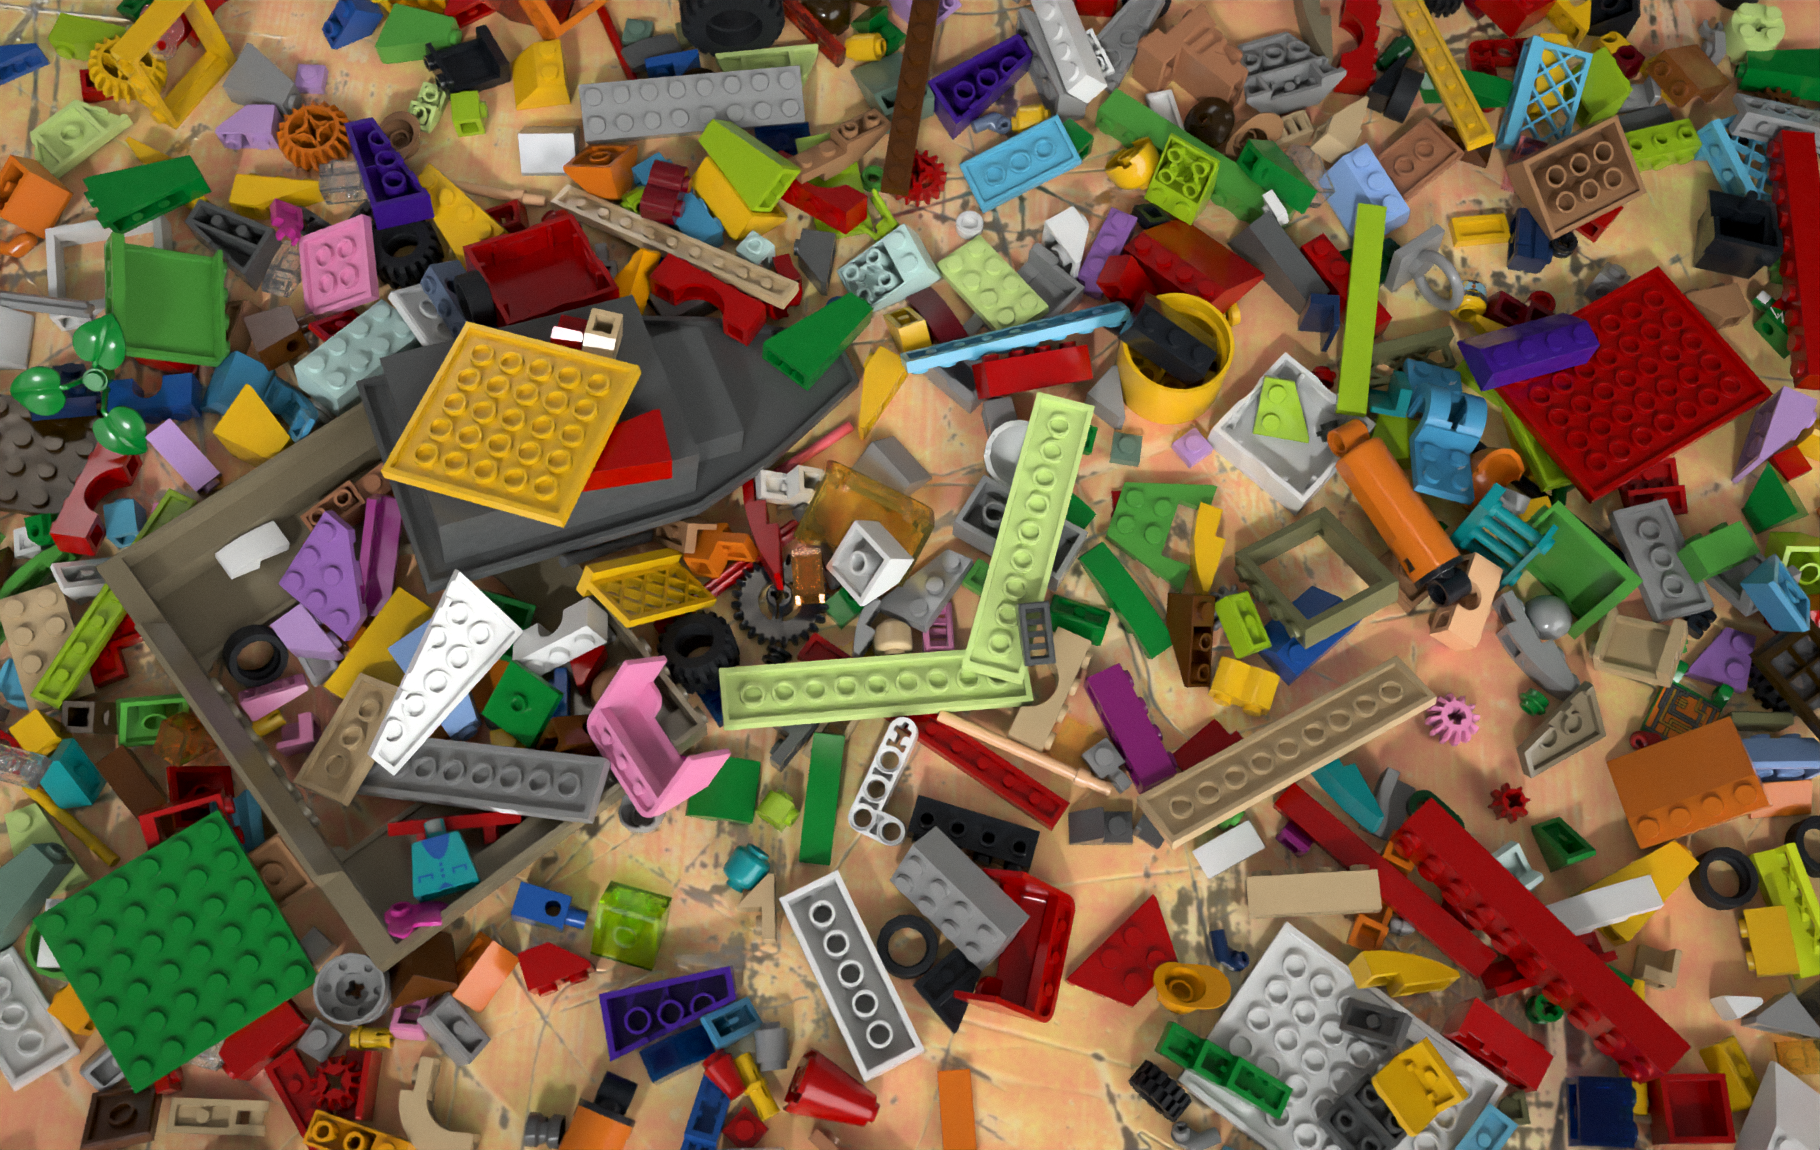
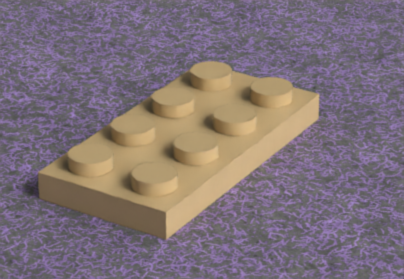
M57 582L0 599V621L29 712L36 708L43 713L55 710V708L33 699L30 694L76 627L66 595L61 591ZM90 670L69 701H82L98 696Z
M360 673L293 782L301 788L348 807L375 762L367 753L399 687Z

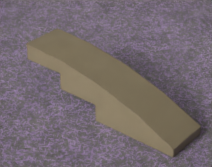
M1293 0L1299 31L1304 43L1310 46L1309 51L1316 56L1324 55L1327 57L1328 63L1331 65L1333 62L1331 16L1321 15L1320 0Z

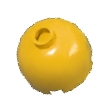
M1149 137L1135 140L1132 142L1134 147L1127 151L1125 148L1121 149L1105 164V173L1117 187L1123 190H1134L1137 188L1144 190L1149 187L1160 160V155Z

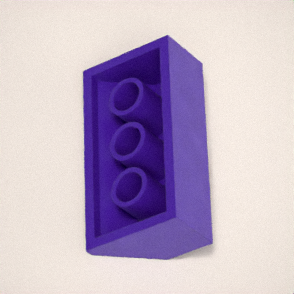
M1559 313L1461 339L1457 342L1481 392L1585 364L1600 346L1587 320L1566 313Z

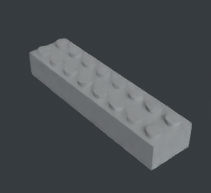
M800 65L578 85L585 142L589 145L702 135L706 125L712 119L731 121L745 131L805 125Z

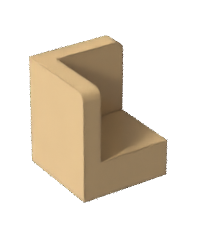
M1644 944L1638 945L1631 978L1645 981V986L1661 992L1675 988L1682 951L1672 949L1665 952Z

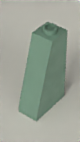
M54 842L31 844L0 868V952L15 943L44 905L46 899L51 896L74 866L75 862L66 855L67 851L63 846Z

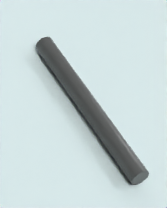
M650 529L559 557V564L561 567L566 568L651 542L653 530Z

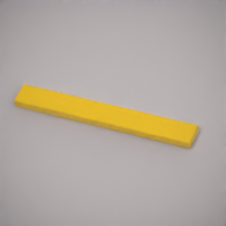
M1391 0V4L1408 37L1413 41L1415 51L1467 151L1495 142V134L1424 1Z

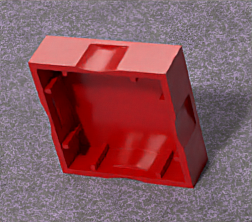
M572 213L535 224L519 232L502 234L463 246L467 272L478 270L488 285L496 309V324L498 328L620 298L619 287L604 263L592 251L587 236Z

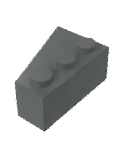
M201 199L198 200L185 220V223L197 240L213 254L218 249L222 250L223 261L227 263V266L255 291H257L285 247L282 241L276 239V232L273 228Z

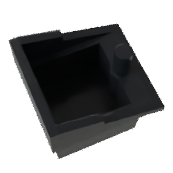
M1709 189L1707 191V209L1698 220L1693 267L1750 279L1763 266L1771 267L1784 251L1782 230L1778 226L1776 204L1757 200L1758 193L1754 190L1748 191L1742 197Z

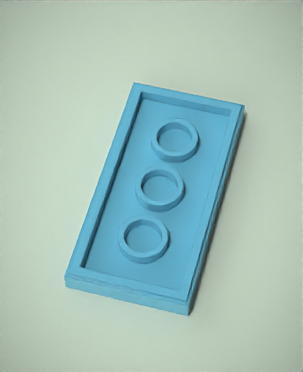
M1057 114L960 163L959 167L984 214L1081 165L1082 160Z

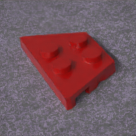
M1152 895L1065 980L1067 984L1091 991L1100 997L1112 999L1129 1008L1134 1007L1155 986L1153 977L1159 965L1166 962H1178L1157 898Z

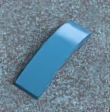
M273 377L263 397V402L271 412L283 417L290 426L288 435L297 443L311 434L319 418V413L312 402L300 391L280 377Z

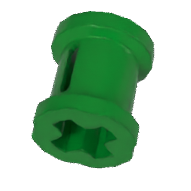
M1542 993L1538 996L1530 997L1524 1004L1526 1018L1535 1025L1556 1022L1564 1014V1010L1559 1005L1548 1001ZM1542 1003H1544L1546 1006V1008L1544 1009L1545 1015L1542 1013V1010L1544 1008Z

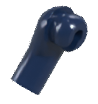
M1225 929L1209 932L1214 958L1219 964L1236 972H1240L1248 967L1250 963L1249 956L1244 951L1238 952L1228 946Z

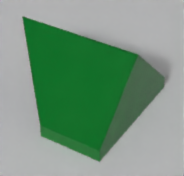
M1769 461L1745 506L1741 509L1755 535L1809 515L1795 489Z

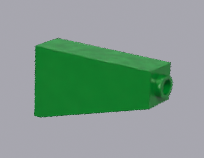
M1820 48L1747 51L1742 62L1738 61L1734 70V78H1737V89L1751 92L1760 91L1762 93L1767 87L1772 92L1777 87H1780L1783 94L1790 90V97L1792 98L1799 96L1800 99L1820 102Z
M849 292L767 339L763 343L762 358L808 391L870 324L873 308L864 298L857 297L852 292Z

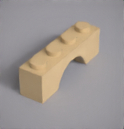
M1059 626L1053 636L1056 663L1046 664L1055 678V692L1050 699L1040 705L1021 706L1007 736L1008 739L1042 753L1044 748L1050 750L1057 734L1052 731L1056 721L1062 723L1069 706L1064 704L1068 694L1075 695L1081 679L1076 678L1080 668L1087 669L1093 655L1092 652L1088 651L1092 641Z

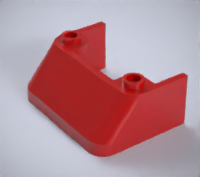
M982 868V871L990 879L1000 883L999 887L1030 917L1007 948L1000 954L996 976L982 977L975 987V993L955 990L953 997L982 1009L1034 1022L1047 1023L1053 1017L1075 915L1074 900L1069 894L1024 871Z

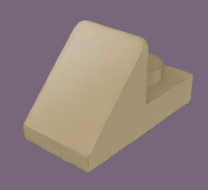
M767 874L736 906L738 912H762V915L756 916V935H762L764 944L777 943L775 874Z

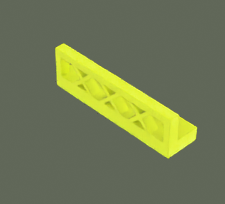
M1795 842L1748 855L1747 857L1757 870L1758 886L1766 906L1785 905L1800 968V974H1793L1794 979L1798 980L1820 975V905Z

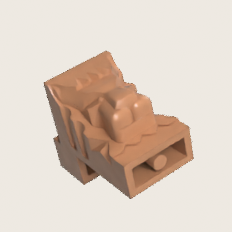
M1201 3L1194 10H1188L1176 26L1171 25L1165 33L1157 28L1150 35L1146 34L1139 40L1137 55L1133 61L1132 78L1150 93L1162 91L1174 81L1198 102L1207 98H1220L1225 100L1233 109L1239 103L1249 70L1240 63L1242 51L1228 44L1222 32L1215 28L1216 23L1207 12L1206 6Z

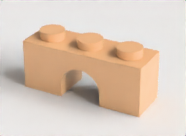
M1477 552L1463 555L1462 557L1465 561L1456 567L1468 575L1472 591L1467 596L1461 598V606L1455 604L1438 608L1429 632L1430 636L1456 652L1476 648L1480 642L1481 632L1486 618L1491 612V604L1495 593L1499 589L1500 578L1503 573L1502 568Z

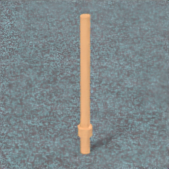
M450 179L466 194L506 201L518 199L523 206L528 204L546 208L548 203L547 196L530 194L524 189L514 188L513 190Z
M940 711L937 721L1073 781L1072 784L1084 789L1086 786L1106 796H1109L1113 785L1092 776L1091 771L1082 767L1076 769L947 711Z

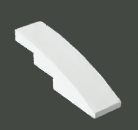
M1646 875L1552 903L1546 907L1576 936L1591 933L1595 928L1626 921L1630 916L1661 909L1664 903L1651 876Z

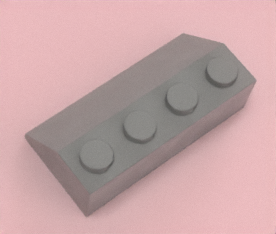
M1024 7L1018 9L1016 34H1020L1033 53L1028 73L1046 109H1050L1052 117L1058 114L1062 123L1069 118L1073 121L1084 119L1088 104L1067 93L1036 13Z

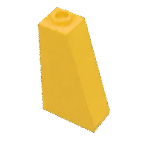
M1674 840L1569 896V898L1616 883L1650 875L1664 903L1697 867L1699 862L1692 857V852L1686 846ZM1657 910L1630 916L1626 921L1596 929L1612 945L1617 947L1628 943Z

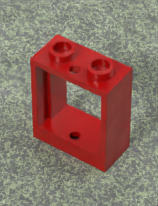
M222 787L142 810L138 819L148 851L166 841L160 820L161 816L214 801L216 802L217 809L222 810L241 844H245V837L241 826H235L232 814L236 813V808L232 795H226Z

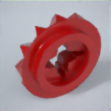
M344 1055L328 1057L323 1063L316 1065L313 1076L309 1078L311 1083L309 1094L313 1097L316 1105L329 1111H339L351 1106L358 1099L362 1067L357 1061ZM342 1074L343 1077L340 1081L346 1090L333 1088L329 1091L331 1082L327 1076L334 1075L339 1077Z

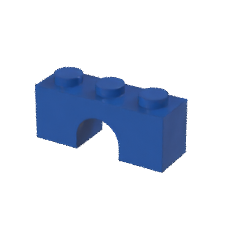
M193 373L162 375L160 391L149 398H144V390L133 378L114 380L108 385L111 388L108 397V412L116 406H127L136 410L142 416L145 423L157 424L169 418L171 420L188 421L191 418L202 417L200 406L202 403L203 385Z

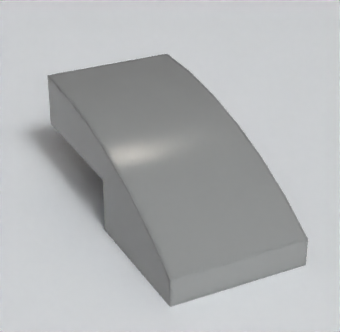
M878 598L865 605L860 614L854 636L853 658L863 657L873 643L876 630L872 629L870 625L880 611L881 600Z

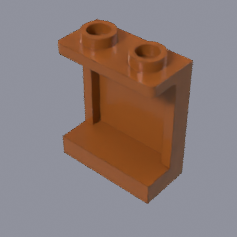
M1697 44L1666 49L1646 68L1647 73L1678 108L1684 107L1696 96H1700L1705 103L1712 102L1731 83Z

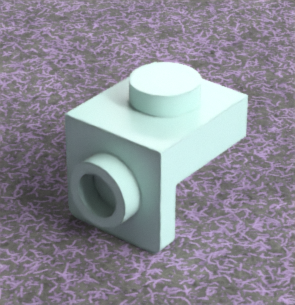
M754 230L736 247V253L747 261L758 266L761 264L768 270L773 267L772 257H776L775 245Z
M1511 840L1491 854L1530 892L1544 880L1542 873L1531 869L1519 843Z

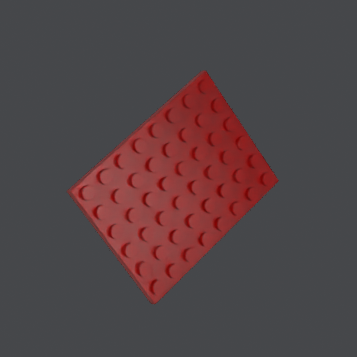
M1659 266L1570 314L1587 320L1600 344L1587 363L1494 388L1589 504H1592L1755 408L1773 395Z

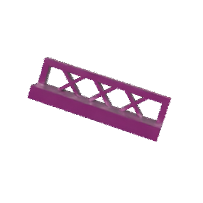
M374 493L367 498L359 560L363 585L360 586L362 604H366L367 615L377 616L394 593L403 525L395 497Z

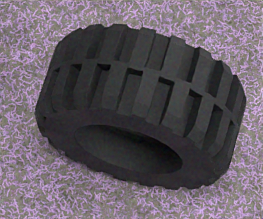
M679 0L681 27L684 37L694 48H697L704 54L710 53L712 57H715V53L769 48L778 39L785 25L783 0Z

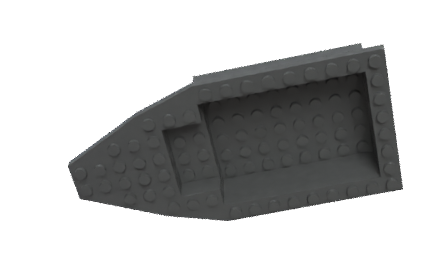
M633 295L497 328L550 343L553 326H558L561 314L589 320L592 307L623 314V336L616 360L639 365L641 375L616 425L651 410L660 409L672 457V478L582 492L564 528L388 479L427 594L446 589L455 569L460 571L470 581H475L699 515L757 476L760 470H766L858 388L859 379L846 351L806 391L762 358L763 343L786 329V327L764 325L749 346H746L723 333L722 318L641 315ZM456 339L381 357L382 375L356 381L383 465Z

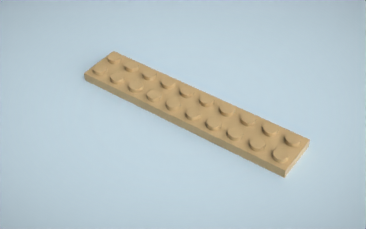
M1395 656L1137 796V804L1173 850L1436 704L1437 696L1398 656Z

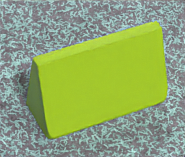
M1248 591L1228 595L1215 603L1216 613L1237 659L1272 647Z

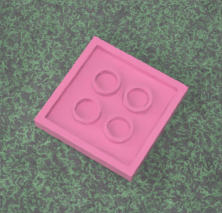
M361 214L300 238L298 242L305 314L313 312L316 319L320 320L379 299L370 216Z

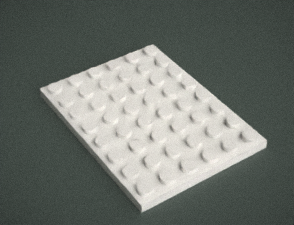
M1287 921L1277 932L1205 1038L1232 1055L1242 1057L1293 1088L1280 1120L1239 1100L1185 1069L1176 1080L1181 1086L1265 1150H1341L1316 1122L1365 1073L1373 1077L1398 1052L1425 1037H1428L1469 1095L1458 1104L1440 1112L1418 1135L1410 1137L1407 1134L1400 1144L1391 1150H1454L1489 1103L1494 1106L1507 1086L1505 1081L1377 987L1357 989L1347 965ZM1352 998L1397 1010L1411 1016L1413 1019L1402 1049L1387 1046V1049L1383 1050L1341 1031L1339 1026L1349 999Z

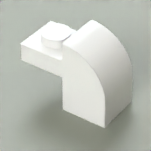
M797 465L787 474L762 469L755 476L756 501L766 500L767 503L777 504L778 510H794L803 504H809L811 507L826 497L824 469Z

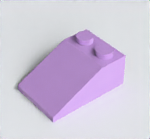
M1783 386L1757 409L1731 481L1738 483L1790 440L1794 441L1804 428H1810L1817 417V412H1814L1818 400Z

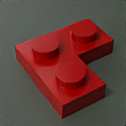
M128 613L90 668L93 683L98 688L130 677L122 649L141 643L144 640L134 626L136 624Z

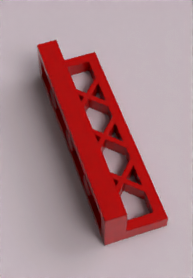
M1593 932L1590 950L1605 963L1617 960L1618 957L1615 950L1604 953L1596 933ZM1511 958L1490 964L1477 979L1485 1001L1524 990L1537 984L1533 980L1525 978L1517 970V964Z

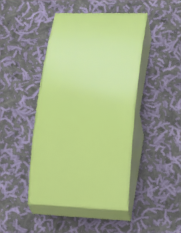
M423 81L417 100H411L407 112L416 116L422 132L431 133L442 117L449 98L444 91L441 92L436 84Z

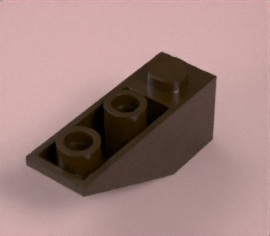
M63 701L60 732L118 735L116 702Z

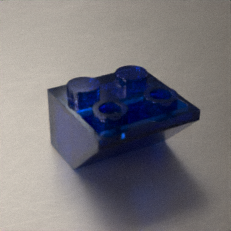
M1601 1076L1566 1078L1568 1147L1597 1150L1635 1149V1142L1638 1139V1127L1634 1122L1633 1107L1636 1105L1637 1095L1635 1088L1632 1087V1078Z

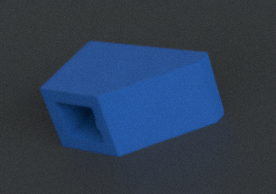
M339 0L324 23L322 31L331 48L337 50L372 35L384 15L379 5L370 0Z

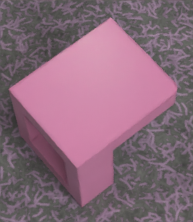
M311 711L298 714L299 722L281 727L282 742L276 743V749L284 756L311 752L322 735L320 719Z

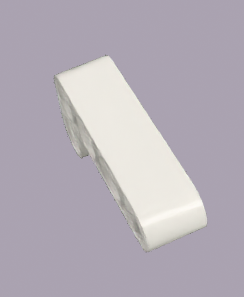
M906 717L896 718L890 724L848 815L849 824L854 830L889 846H898L907 837V827L904 822L884 812L919 736L915 723ZM905 725H909L908 730L912 734L910 737H903L900 745L905 748V751L902 753L898 748L890 746L889 743L893 741L897 744L900 735L896 732L897 728H904ZM887 753H896L899 758L898 765L893 769H885L882 763L883 757ZM875 781H882L885 785V793L880 798H873L869 793V787ZM866 809L870 811L872 820L868 826L860 827L856 823V815L859 811ZM890 823L898 824L901 830L900 836L894 841H889L884 836V829Z

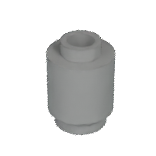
M780 1022L761 1023V1030L754 1031L757 1063H760L761 1072L787 1069V1060H790L787 1028H780Z

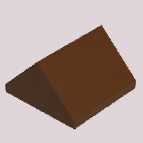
M438 932L389 968L391 1002L394 1009L459 988L452 934Z

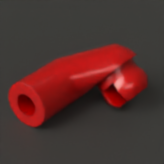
M1648 731L1633 732L1629 738L1630 745L1636 750L1663 741L1658 733Z

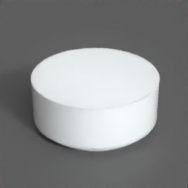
M974 211L962 212L956 219L955 228L957 234L966 240H972L979 234L981 235L984 224L983 218Z

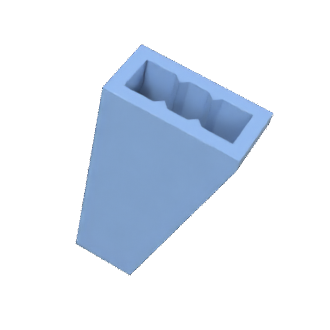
M430 620L387 648L404 673H406ZM471 691L441 723L447 734L454 741H466L472 738L478 732L477 728L482 725Z

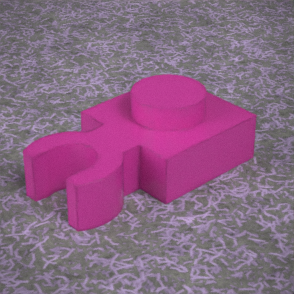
M275 198L270 205L271 225L279 228L275 234L276 239L281 241L285 235L290 238L291 245L295 246L300 240V232L304 228L302 208Z

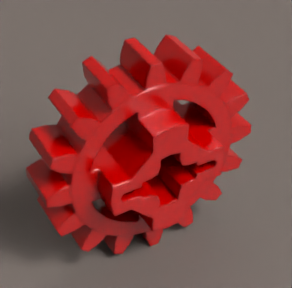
M916 148L908 196L895 195L897 201L905 198V205L908 206L911 201H915L916 207H919L920 201L930 205L931 197L936 200L939 199L940 191L944 192L947 172H944V163H938L937 155L930 158L928 157V150H925L923 154H919Z

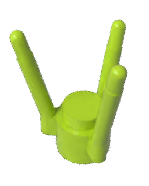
M873 188L871 190L873 196H871L870 200L883 218L875 227L878 231L875 233L862 223L856 227L872 237L875 242H878L898 228L899 223L890 213L878 191Z

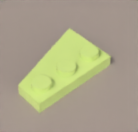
M34 803L4 814L14 857L31 844L54 842L63 846L67 851L66 855L75 862L74 866L49 898L94 882L91 876L84 871L77 861L79 859L75 853L68 848L61 837V833L39 804Z

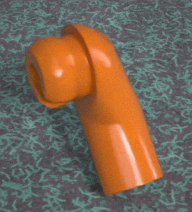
M25 232L17 235L9 242L0 240V254L21 258L34 248L38 239L33 233Z

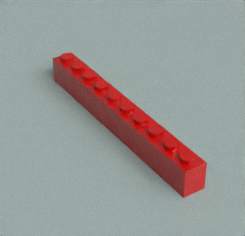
M1781 130L1769 142L1766 155L1769 157V180L1772 181L1773 190L1771 202L1776 204L1778 226L1782 230L1784 247L1783 254L1780 256L1779 274L1782 276L1783 282L1782 300L1785 301L1786 310L1784 322L1788 328L1789 337L1787 349L1790 351L1791 356L1790 375L1793 377L1794 388L1820 391V175L1815 134Z

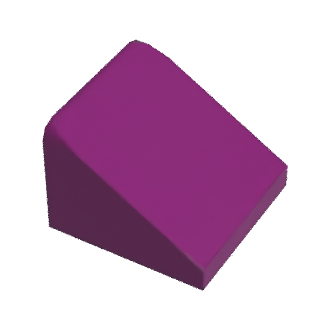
M1289 821L1275 837L1279 843L1297 858L1302 857L1313 843L1312 840Z

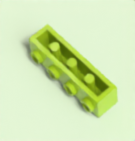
M1690 118L1624 133L1639 173L1651 169L1654 171L1661 170L1668 165L1677 163L1679 165L1686 164L1694 159V155L1703 145Z

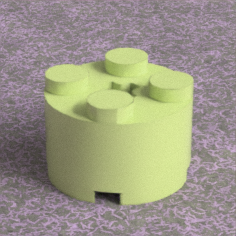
M1758 3L1741 4L1722 30L1726 36V54L1731 57L1729 61L1736 65L1738 61L1742 62L1747 51L1774 50L1785 34V24L1781 18L1782 11L1775 6L1768 7Z

